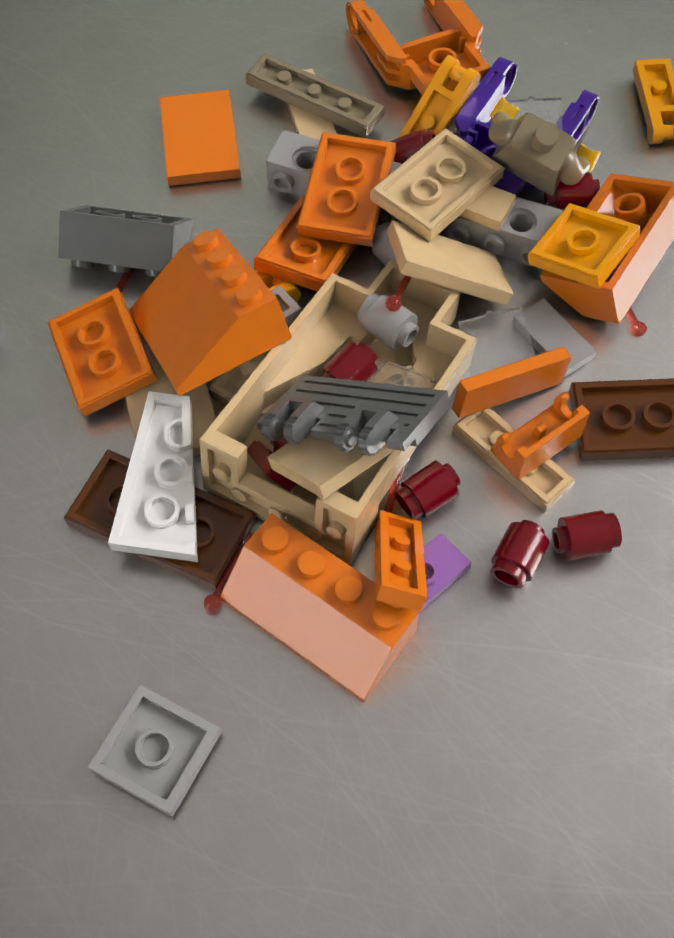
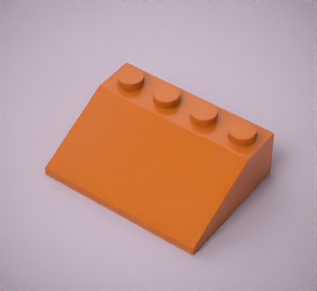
M219 228L213 231L202 232L193 241L183 245L129 309L136 327L179 396L292 338L278 299Z

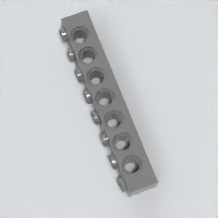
M282 130L266 159L268 186L276 188L281 192H289L299 196L305 195L320 140ZM393 161L391 173L402 164ZM516 197L515 205L500 231L458 216L438 235L529 265L528 253L563 210ZM382 209L380 221L386 223L393 220L402 223Z

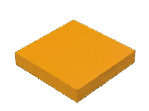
M569 203L528 253L529 265L600 289L640 237V225Z

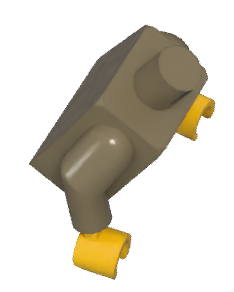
M503 96L500 98L490 113L493 119L489 129V138L495 145H498L491 157L492 160L503 166L508 172L553 196L560 182L566 185H575L587 172H592L601 152L593 151L581 143L575 154L576 140L574 137L558 129L554 123L546 122L532 113L526 112L518 120L514 119L520 108L511 105Z

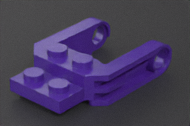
M499 57L455 117L456 127L453 134L489 158L492 157L498 147L489 138L490 113L502 96L505 98L509 93L518 70V65L503 57ZM587 90L582 91L576 103L571 102L556 125L558 129L574 137L576 140L575 145L589 125L599 101V95ZM505 169L503 177L493 185V187L515 194L516 197L522 189L526 191L537 188Z

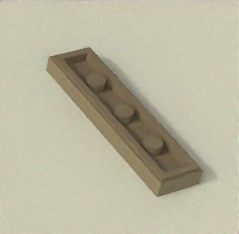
M266 53L245 74L247 85L367 138L384 116V105Z

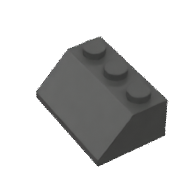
M89 205L61 210L58 258L70 259L72 266L93 268L95 263L108 264V270L113 272L129 273L132 268L146 269L145 275L157 277L181 247L189 242L193 228V219Z

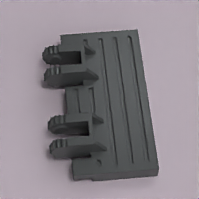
M303 375L256 424L258 429L262 430L261 435L266 440L278 441V439H281V436H284L283 438L288 443L300 444V442H303V439L312 434L313 438L333 440L334 446H336L338 451L350 452L354 446L358 445L362 455L374 456L385 444H387L388 449L405 451L409 445L418 446L449 409L451 404L448 391Z

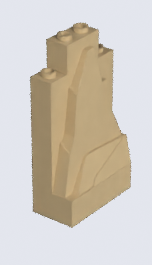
M391 259L368 289L332 273L289 327L292 338L271 349L199 439L203 489L224 500L255 512L256 516L264 521L273 513L324 549L351 565L375 528L379 503L417 446L409 445L405 451L394 450L326 499H323L298 484L288 492L266 475L247 454V448L254 440L260 441L272 452L274 449L270 444V440H266L261 435L262 430L258 429L256 422L303 375L320 377L323 374L322 368L349 341L358 344L360 341L364 342L378 356V359L375 361L378 371L367 382H374L387 367L435 383L431 389L446 390L450 397L471 364L477 339L450 326L456 318L461 292L403 275L399 270L397 262ZM377 293L380 296L387 295L418 316L417 326L419 327V332L415 340L408 347L402 346L397 350H393L363 329L362 322L357 319V314L360 306L369 295ZM403 375V376L406 377L407 380H408V379H414V378L411 377V376ZM398 376L388 383L396 385L403 381L404 378ZM407 381V386L415 387L416 382ZM405 382L400 383L399 385L405 386Z

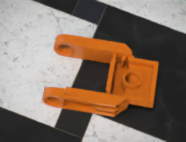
M354 0L346 3V18L350 31L387 85L408 90L417 88L423 96L441 63L448 55L459 60L460 66L463 68H472L481 73L479 82L482 81L490 70V66L480 55L481 49L479 46L482 41L480 34L483 25L463 0H424L427 10L443 31L407 42L402 46H399L374 9H369L363 0ZM451 79L445 88L454 91L458 82Z

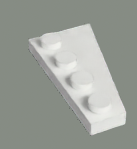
M148 392L108 540L111 550L198 562L192 404L190 396Z

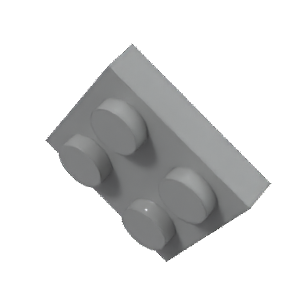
M139 684L90 762L88 769L173 817L222 731L219 726Z

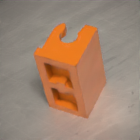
M567 392L557 396L553 405L512 433L505 432L500 435L496 440V444L491 447L490 451L517 480L523 478L581 437L590 412L583 405L571 412L566 403L569 400Z

